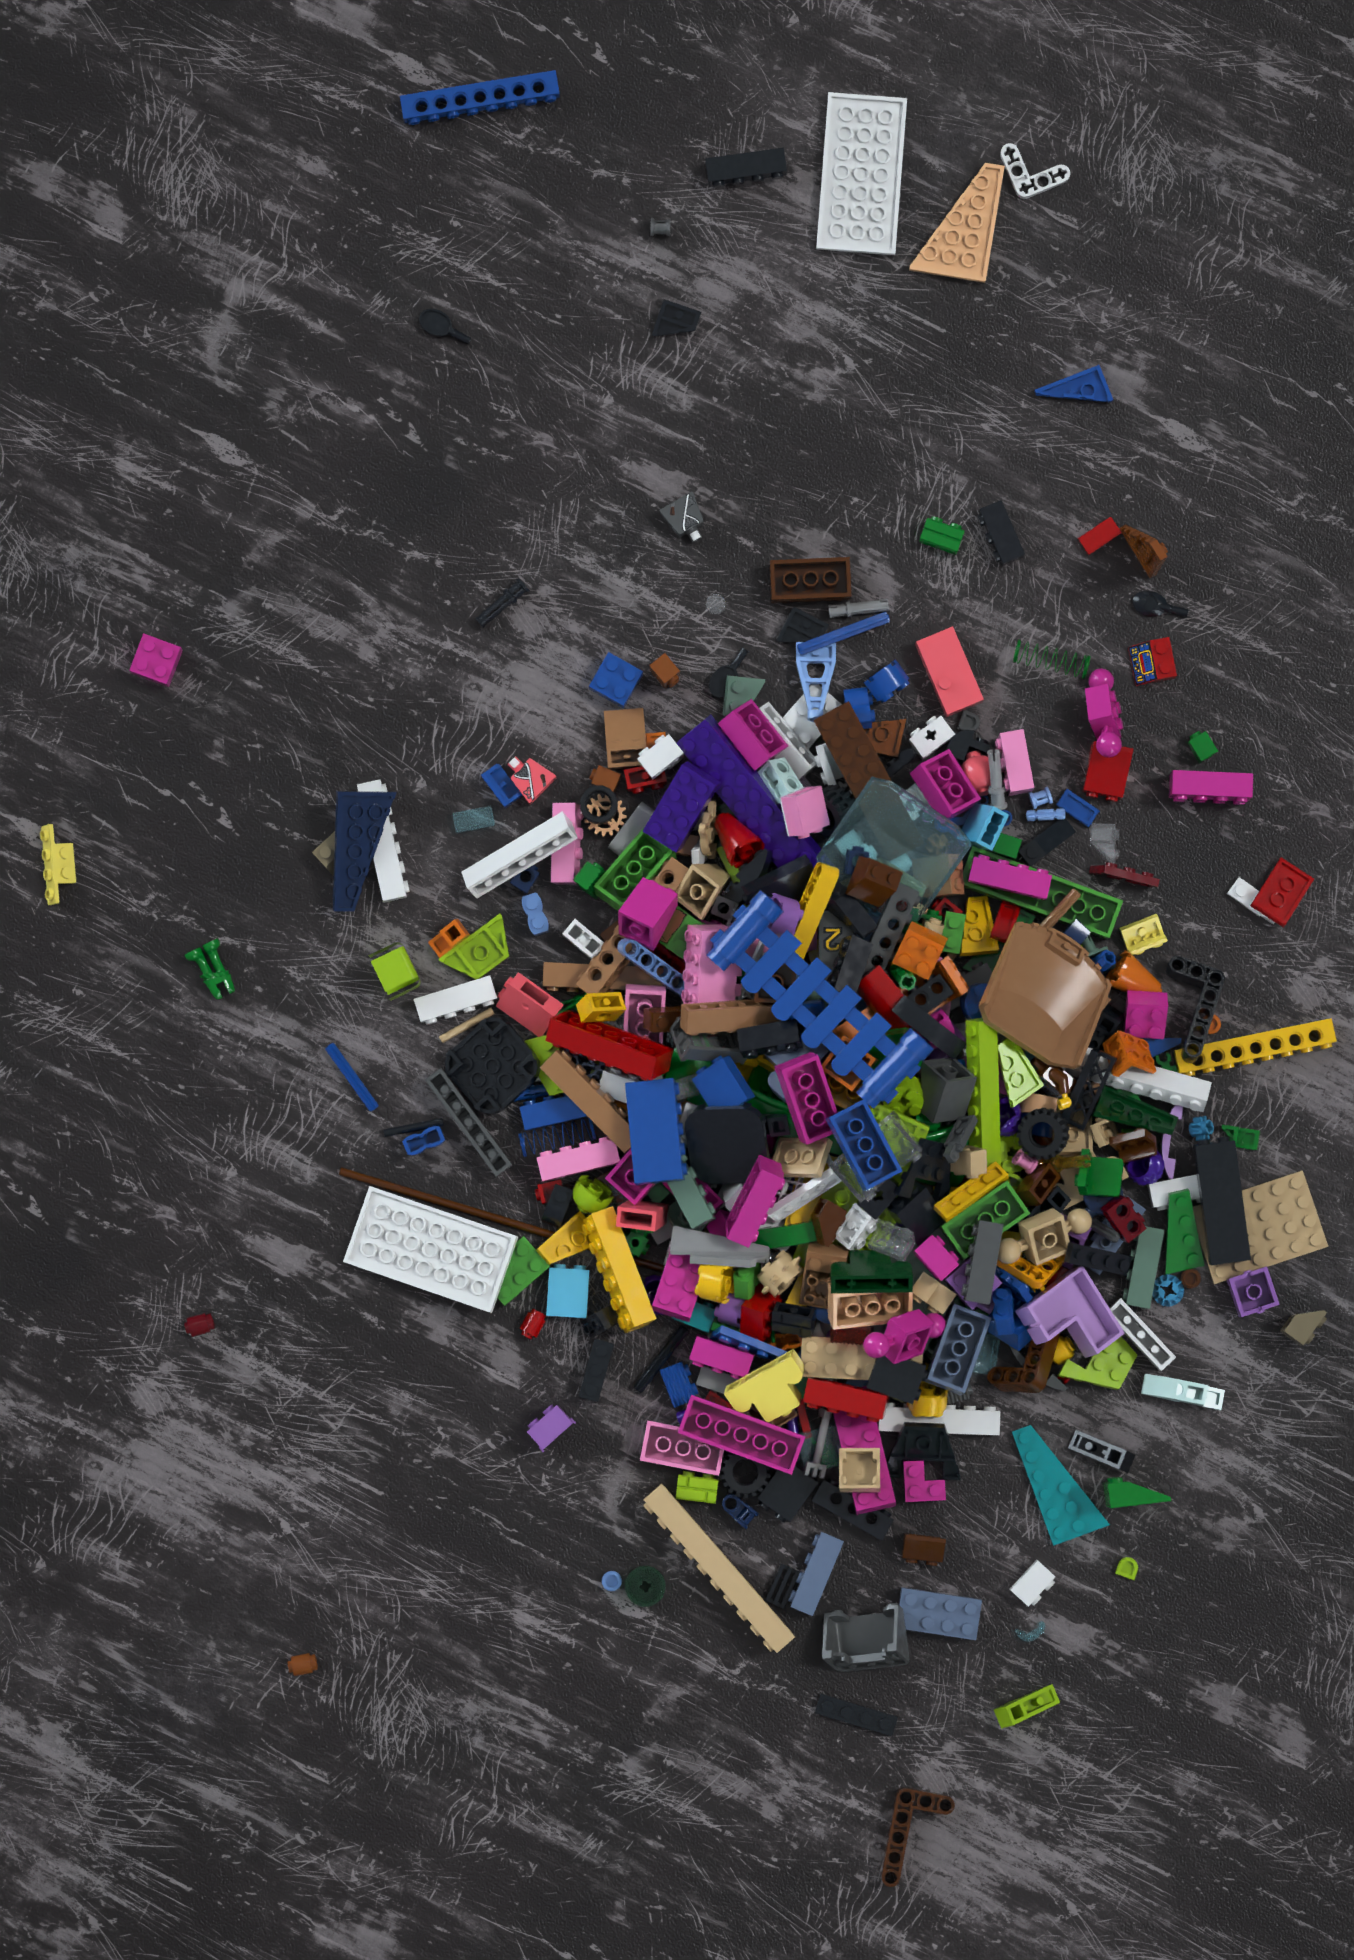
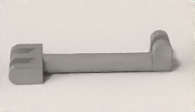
M819 1408L818 1416L822 1417L813 1462L806 1461L803 1474L808 1476L810 1468H812L811 1477H816L818 1470H820L819 1478L824 1479L827 1465L821 1464V1458L832 1412Z

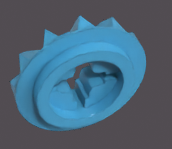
M1169 1274L1158 1277L1155 1280L1153 1290L1155 1301L1162 1306H1173L1180 1302L1184 1294L1182 1281L1176 1276ZM1172 1282L1171 1290L1174 1291L1176 1295L1168 1294V1296L1164 1298L1165 1291L1162 1288H1160V1286L1168 1287Z

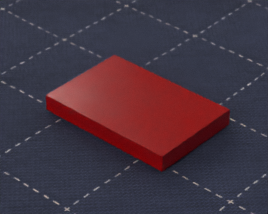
M1281 857L1250 906L1284 928L1314 881V878Z

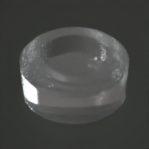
M713 594L707 598L706 609L709 613L718 615L724 611L726 603L721 595Z

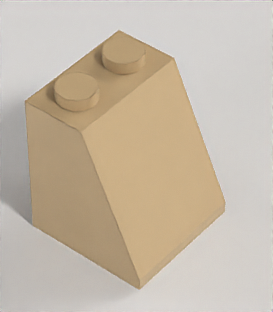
M691 864L675 892L678 894V902L699 919L703 920L711 910L717 896L721 893L731 875L717 864Z

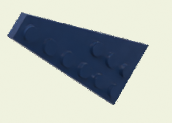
M336 791L333 911L354 912L362 891L363 882L369 871L368 868L384 830L386 818L389 816L392 801L395 799L397 792Z

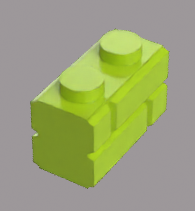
M683 1471L682 1475L678 1474L676 1499L716 1504L718 1479H714L715 1475L703 1473V1477H697L695 1472Z

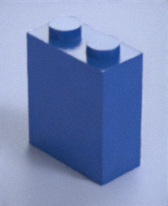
M718 1056L711 1061L713 1065L708 1068L706 1066L696 1071L697 1076L692 1078L708 1106H742L744 1102L747 1103L755 1097L731 1056Z

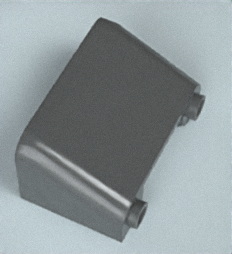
M887 1604L883 1608V1613L849 1617L842 1610L824 1613L822 1659L834 1670L850 1672L909 1664L910 1654L903 1608L898 1604Z

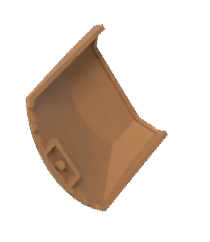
M1016 922L986 986L979 1009L985 1024L1047 1065L1076 1069L1082 1065L1112 984L1109 978L1105 979L1100 971L1102 967L1099 963L1095 964L1089 957L1090 953L1071 937L1054 928L1039 926L1038 923Z

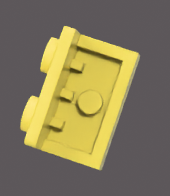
M1157 914L1119 928L1125 947L1132 955L1142 954L1145 950L1160 947L1168 941Z

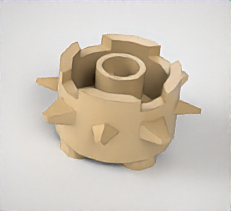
M782 1250L775 1257V1260L772 1263L768 1262L757 1275L758 1280L764 1286L761 1293L766 1294L770 1292L774 1298L782 1294L793 1284L795 1276L800 1277L804 1272V1269L799 1265L802 1258L798 1256L793 1259L788 1252L786 1253Z

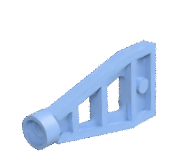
M796 642V666L808 709L807 720L810 722H814V719L823 715L826 697L836 664V643L800 655L797 645L802 642ZM824 664L823 676L821 678H811L808 675L807 665ZM810 684L822 685L820 697L810 696Z

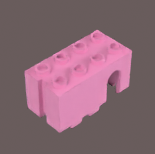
M687 925V930L685 931L686 950L683 955L685 970L682 974L684 990L681 993L683 1004L733 1001L736 996H741L742 984H736L737 976H742V969L735 963H731L723 971L707 956V953L714 944L710 939L720 929L725 932L728 929L726 925Z

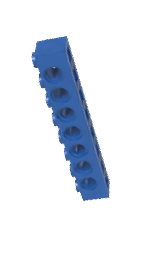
M556 70L401 95L400 101L404 123L416 125L422 120H428V122L438 121L440 117L452 119L459 117V114L476 115L479 113L478 111L494 112L501 107L513 109L520 104L532 106L537 104L538 101L544 100L546 103L556 101V98H560ZM541 85L544 87V90L541 93H536L533 90L534 87ZM521 88L525 92L522 96H516L514 91ZM497 92H503L505 97L503 99H496L494 95ZM478 95L486 97L485 101L481 103L476 102L475 98ZM459 98L466 100V103L462 106H458L455 102ZM444 101L447 105L443 109H438L436 104ZM421 104L427 106L424 112H418L416 109Z

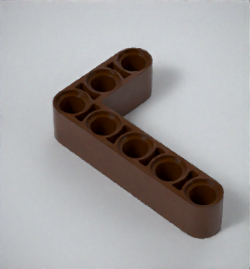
M1060 1333L1050 1341L1038 1345L1032 1339L1023 1368L993 1367L987 1374V1380L1000 1391L1041 1392L1047 1383Z
M902 1787L897 1791L881 1873V1879L886 1886L894 1887L900 1881L913 1809L944 1815L950 1814L955 1808V1803L950 1796L909 1787ZM903 1792L911 1794V1799L908 1802L900 1800V1795ZM924 1795L931 1798L928 1806L920 1804V1799ZM944 1799L951 1802V1806L947 1810L940 1808V1802ZM905 1812L907 1820L904 1822L897 1821V1814ZM895 1832L903 1833L904 1838L901 1842H895L892 1839ZM898 1852L900 1854L899 1860L891 1862L889 1860L890 1853ZM888 1872L896 1874V1879L893 1882L885 1880V1875Z

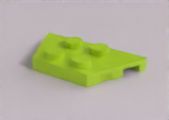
M498 914L440 957L439 961L475 980L483 977L509 957L502 915Z

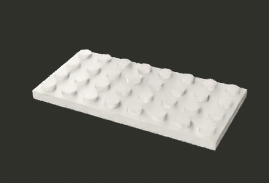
M828 92L816 249L895 255L907 98Z
M369 1186L343 1262L492 1313L518 1236Z

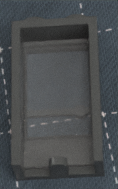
M678 1017L670 1028L681 1061H686V1059L712 1061L720 1055L722 1057L731 1056L734 1063H740V1065H743L747 1060L740 1053L737 1032L728 1033L722 1031L717 1034L699 1033L696 1036L686 1034L680 1027L681 1017Z

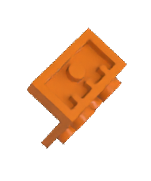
M1118 1030L1102 1044L1106 1053L1117 1058L1111 1071L1112 1075L1119 1077L1131 1066L1152 1074L1156 1072L1154 1059L1151 1056L1149 1044L1146 1040Z

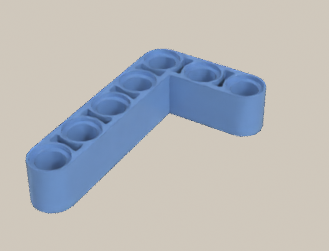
M629 938L619 941L617 949L622 956L681 998L682 990H684V981L681 973L637 941ZM628 943H631L632 950L626 953L625 947ZM646 954L648 960L645 964H642L641 958ZM663 966V973L658 976L657 968ZM675 977H678L679 984L673 987L672 981Z

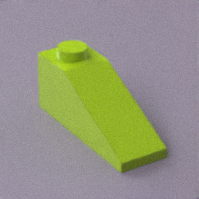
M1050 1684L994 1709L1000 1727L1005 1728L1026 1720L1060 1703L1053 1684Z

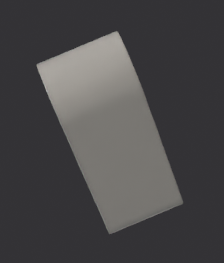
M641 802L611 841L608 848L620 856L639 832L645 828L654 810L644 802Z

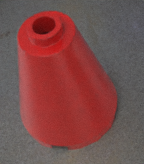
M721 813L716 817L714 826L731 866L734 865L735 868H740L744 863L752 861L757 851L760 849L764 850V842L733 815Z

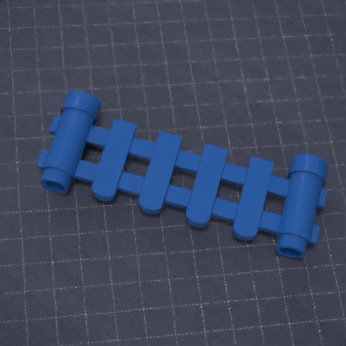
M760 890L749 901L748 907L742 904L733 914L736 920L725 932L720 929L710 939L714 944L713 948L707 953V956L723 971L731 963L738 965L746 973L741 980L745 990L750 993H757L763 988L776 1000L771 1007V1011L777 1019L786 1021L792 1015L806 1028L801 1035V1039L806 1046L817 1048L822 1043L836 1056L832 1060L831 1066L838 1075L846 1076L852 1070L863 1080V1085L856 1093L862 1099H865L869 1106L874 1109L881 1101L889 1104L899 1093L895 1088L906 1076L912 1079L921 1069L918 1063L921 1060L924 1061L934 1048L912 1028H909L904 1033L897 1045L889 1039L885 1033L892 1025L878 1012L869 1020L855 1007L862 998L850 986L846 985L839 993L825 980L832 972L826 964L816 957L809 965L795 952L802 944L801 941L789 930H786L778 937L768 927L784 911L768 895ZM757 938L769 948L758 962L745 952ZM784 963L799 976L788 989L784 988L772 977ZM813 991L829 1004L818 1017L802 1004ZM844 1018L859 1031L847 1045L832 1032ZM873 1046L886 1056L875 1069L871 1068L862 1059Z

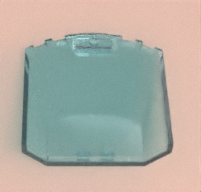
M871 777L816 858L818 862L838 868L839 877L837 881L847 888L852 875L844 873L847 849H852L853 846L865 847L864 851L869 852V858L902 871L903 875L900 882L919 891L920 901L917 907L913 906L910 912L913 915L911 921L918 922L964 858L972 843L957 824L894 782ZM860 855L853 857L852 864L856 866ZM857 899L868 913L876 917L881 915L887 902L886 900L880 907H876ZM900 900L896 904V909L899 911L907 907V903L904 900ZM891 919L890 921H892V922H897L898 920H897V919Z

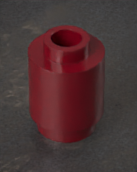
M211 1313L188 1317L187 1322L184 1323L186 1333L191 1334L192 1337L209 1333L212 1329H215Z

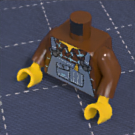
M1037 1057L1033 1058L1030 1063L1044 1084L1038 1090V1094L1061 1098L1057 1100L1059 1110L1069 1108L1072 1101L1068 1094L1075 1087L1077 1081L1061 1067L1047 1065Z

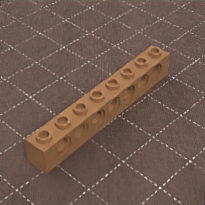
M671 857L670 860H666L663 863L658 876H654L651 880L676 892L689 869ZM674 877L671 884H666L667 878ZM619 924L615 927L610 940H606L603 943L600 953L591 959L588 969L582 972L577 979L576 986L586 994L606 993L630 962L617 949L619 941L626 938L619 934ZM628 943L626 945V953H629L632 950L631 943ZM612 956L614 958L613 962L606 965L607 958ZM600 972L602 974L601 978L594 981L595 974Z

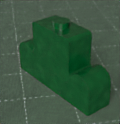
M851 1250L849 1252V1264L846 1262H835L830 1267L831 1293L913 1292L912 1265L907 1261L891 1263L889 1250Z

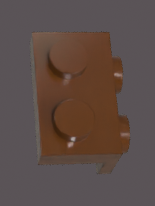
M1144 1128L1135 1129L1130 1133H1118L1116 1136L1109 1138V1145L1119 1152V1159H1122L1124 1163L1157 1155L1156 1136Z

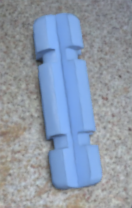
M1063 808L1056 810H1028L1026 812L1027 821H1036V819L1038 821L1054 820V818L1064 820L1066 817L1065 809Z

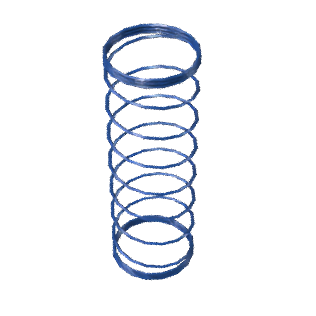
M588 1117L589 1123H590V1127H591V1131H592V1138H591V1140H592V1141H593V1140H597V1139H596V1135H595V1130H594L593 1122H592V1120ZM572 1121V1135H573V1123H574V1125H575V1122H574V1121ZM520 1133L519 1139L524 1157H527L524 1142V1133L523 1137L522 1133Z

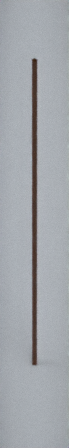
M341 1167L339 1175L542 1237L550 1238L555 1233L544 1228ZM636 1256L633 1258L638 1266L661 1273L664 1271L665 1265ZM856 1327L860 1332H862L863 1327Z

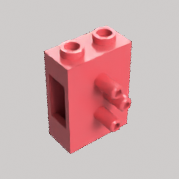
M519 972L514 978L510 976L504 984L505 988L497 996L499 1001L496 1004L497 1008L538 1037L543 1036L547 1032L550 1018L556 1016L564 1006Z

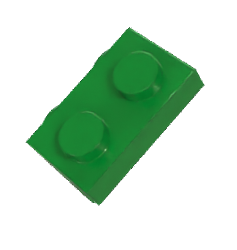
M1082 1149L1081 1156L1078 1155L1077 1157L1079 1174H1075L1074 1181L1075 1186L1078 1187L1079 1194L1119 1197L1124 1162L1118 1158L1092 1157L1090 1149Z

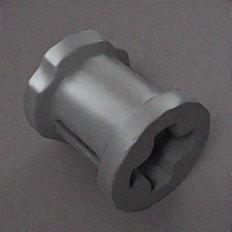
M651 218L650 236H654V234L670 236L671 219L654 220V218Z

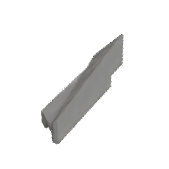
M673 1226L670 1254L690 1255V1264L752 1268L756 1267V1263L767 1264L769 1262L770 1248L769 1246L751 1243L748 1248L724 1236Z

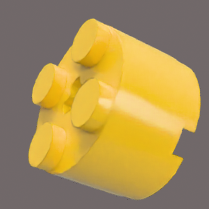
M700 1264L698 1268V1275L700 1276L695 1287V1295H699L701 1299L722 1304L728 1303L730 1300L727 1298L729 1293L733 1294L734 1292L733 1274L735 1271H733V1268L735 1267Z
M921 1381L918 1389L922 1391L918 1401L914 1400L913 1404L907 1403V1407L915 1417H941L947 1407L948 1391Z

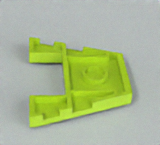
M1119 1337L1100 1353L1091 1356L1085 1369L1067 1359L1057 1376L1119 1390L1137 1354L1122 1337Z

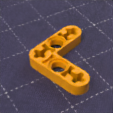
M1066 1254L1057 1257L1055 1261L1052 1259L1037 1266L1021 1256L1012 1264L1002 1263L998 1259L997 1266L1030 1287L1041 1289L1064 1264ZM1042 1265H1048L1052 1270H1046ZM1015 1266H1022L1025 1270L1020 1271Z

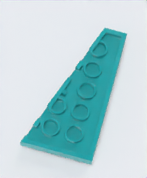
M1031 1425L1012 1431L1053 1546L1110 1525Z

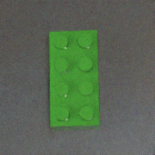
M642 829L593 887L596 896L619 911L643 877L651 880L654 876H658L666 860H670L671 857L677 859L676 852L644 833Z
M1006 1180L950 1221L942 1224L939 1228L959 1257L965 1260L969 1257V1245L973 1244L974 1236L971 1235L972 1226L977 1223V1220L1004 1224L1003 1233L1028 1216L1030 1212L1008 1180Z

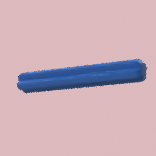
M334 1043L328 1045L325 1048L327 1053L368 1110H375L378 1107L377 1102Z

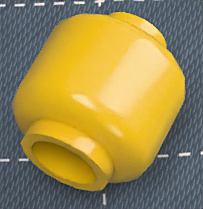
M1059 1336L1052 1361L1057 1365H1062L1067 1359L1070 1360L1074 1357L1076 1349L1068 1336Z

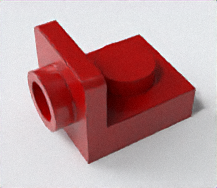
M561 1179L537 1184L538 1189H535L537 1201H541L542 1205L547 1204L555 1184L563 1186Z

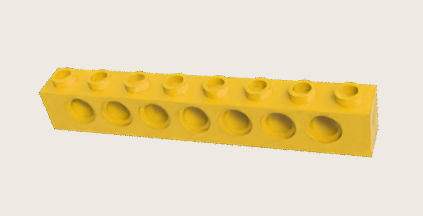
M1332 1018L1204 1044L1200 1054L1202 1060L1200 1066L1186 1063L1181 1057L1182 1049L1174 1050L1173 1053L1178 1073L1193 1076L1195 1071L1203 1070V1073L1215 1071L1214 1067L1218 1066L1228 1069L1235 1067L1234 1063L1242 1062V1065L1254 1063L1253 1059L1261 1058L1262 1061L1274 1059L1273 1055L1281 1054V1057L1293 1055V1051L1300 1050L1301 1053L1313 1051L1312 1047L1320 1046V1049L1332 1047V1043L1337 1042ZM1311 1031L1318 1033L1319 1039L1317 1042L1309 1039ZM1291 1035H1296L1299 1038L1297 1046L1290 1044L1289 1038ZM1272 1039L1279 1041L1280 1047L1278 1050H1273L1270 1047ZM1252 1043H1257L1260 1046L1258 1054L1251 1052L1250 1046ZM1232 1047L1240 1049L1241 1055L1239 1058H1234L1231 1055ZM1187 1049L1189 1054L1196 1055L1193 1049ZM1213 1051H1218L1221 1054L1219 1062L1211 1059Z

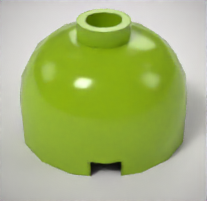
M581 1175L573 1188V1199L577 1208L583 1213H595L606 1209L614 1196H610L612 1193L611 1189L596 1178L592 1181L588 1179V1175Z

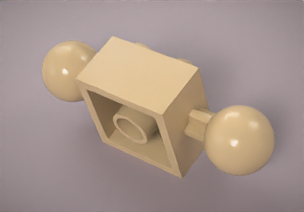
M1051 1208L1018 1222L1021 1239L1018 1241L1012 1238L1002 1239L998 1259L1002 1263L1012 1264L1020 1258L1021 1252L1024 1251L1026 1258L1037 1266L1066 1254L1068 1243L1070 1242L1068 1232L1071 1231L1075 1234L1086 1233L1092 1225L1091 1215L1086 1210L1078 1208L1072 1210L1065 1221L1064 1215Z

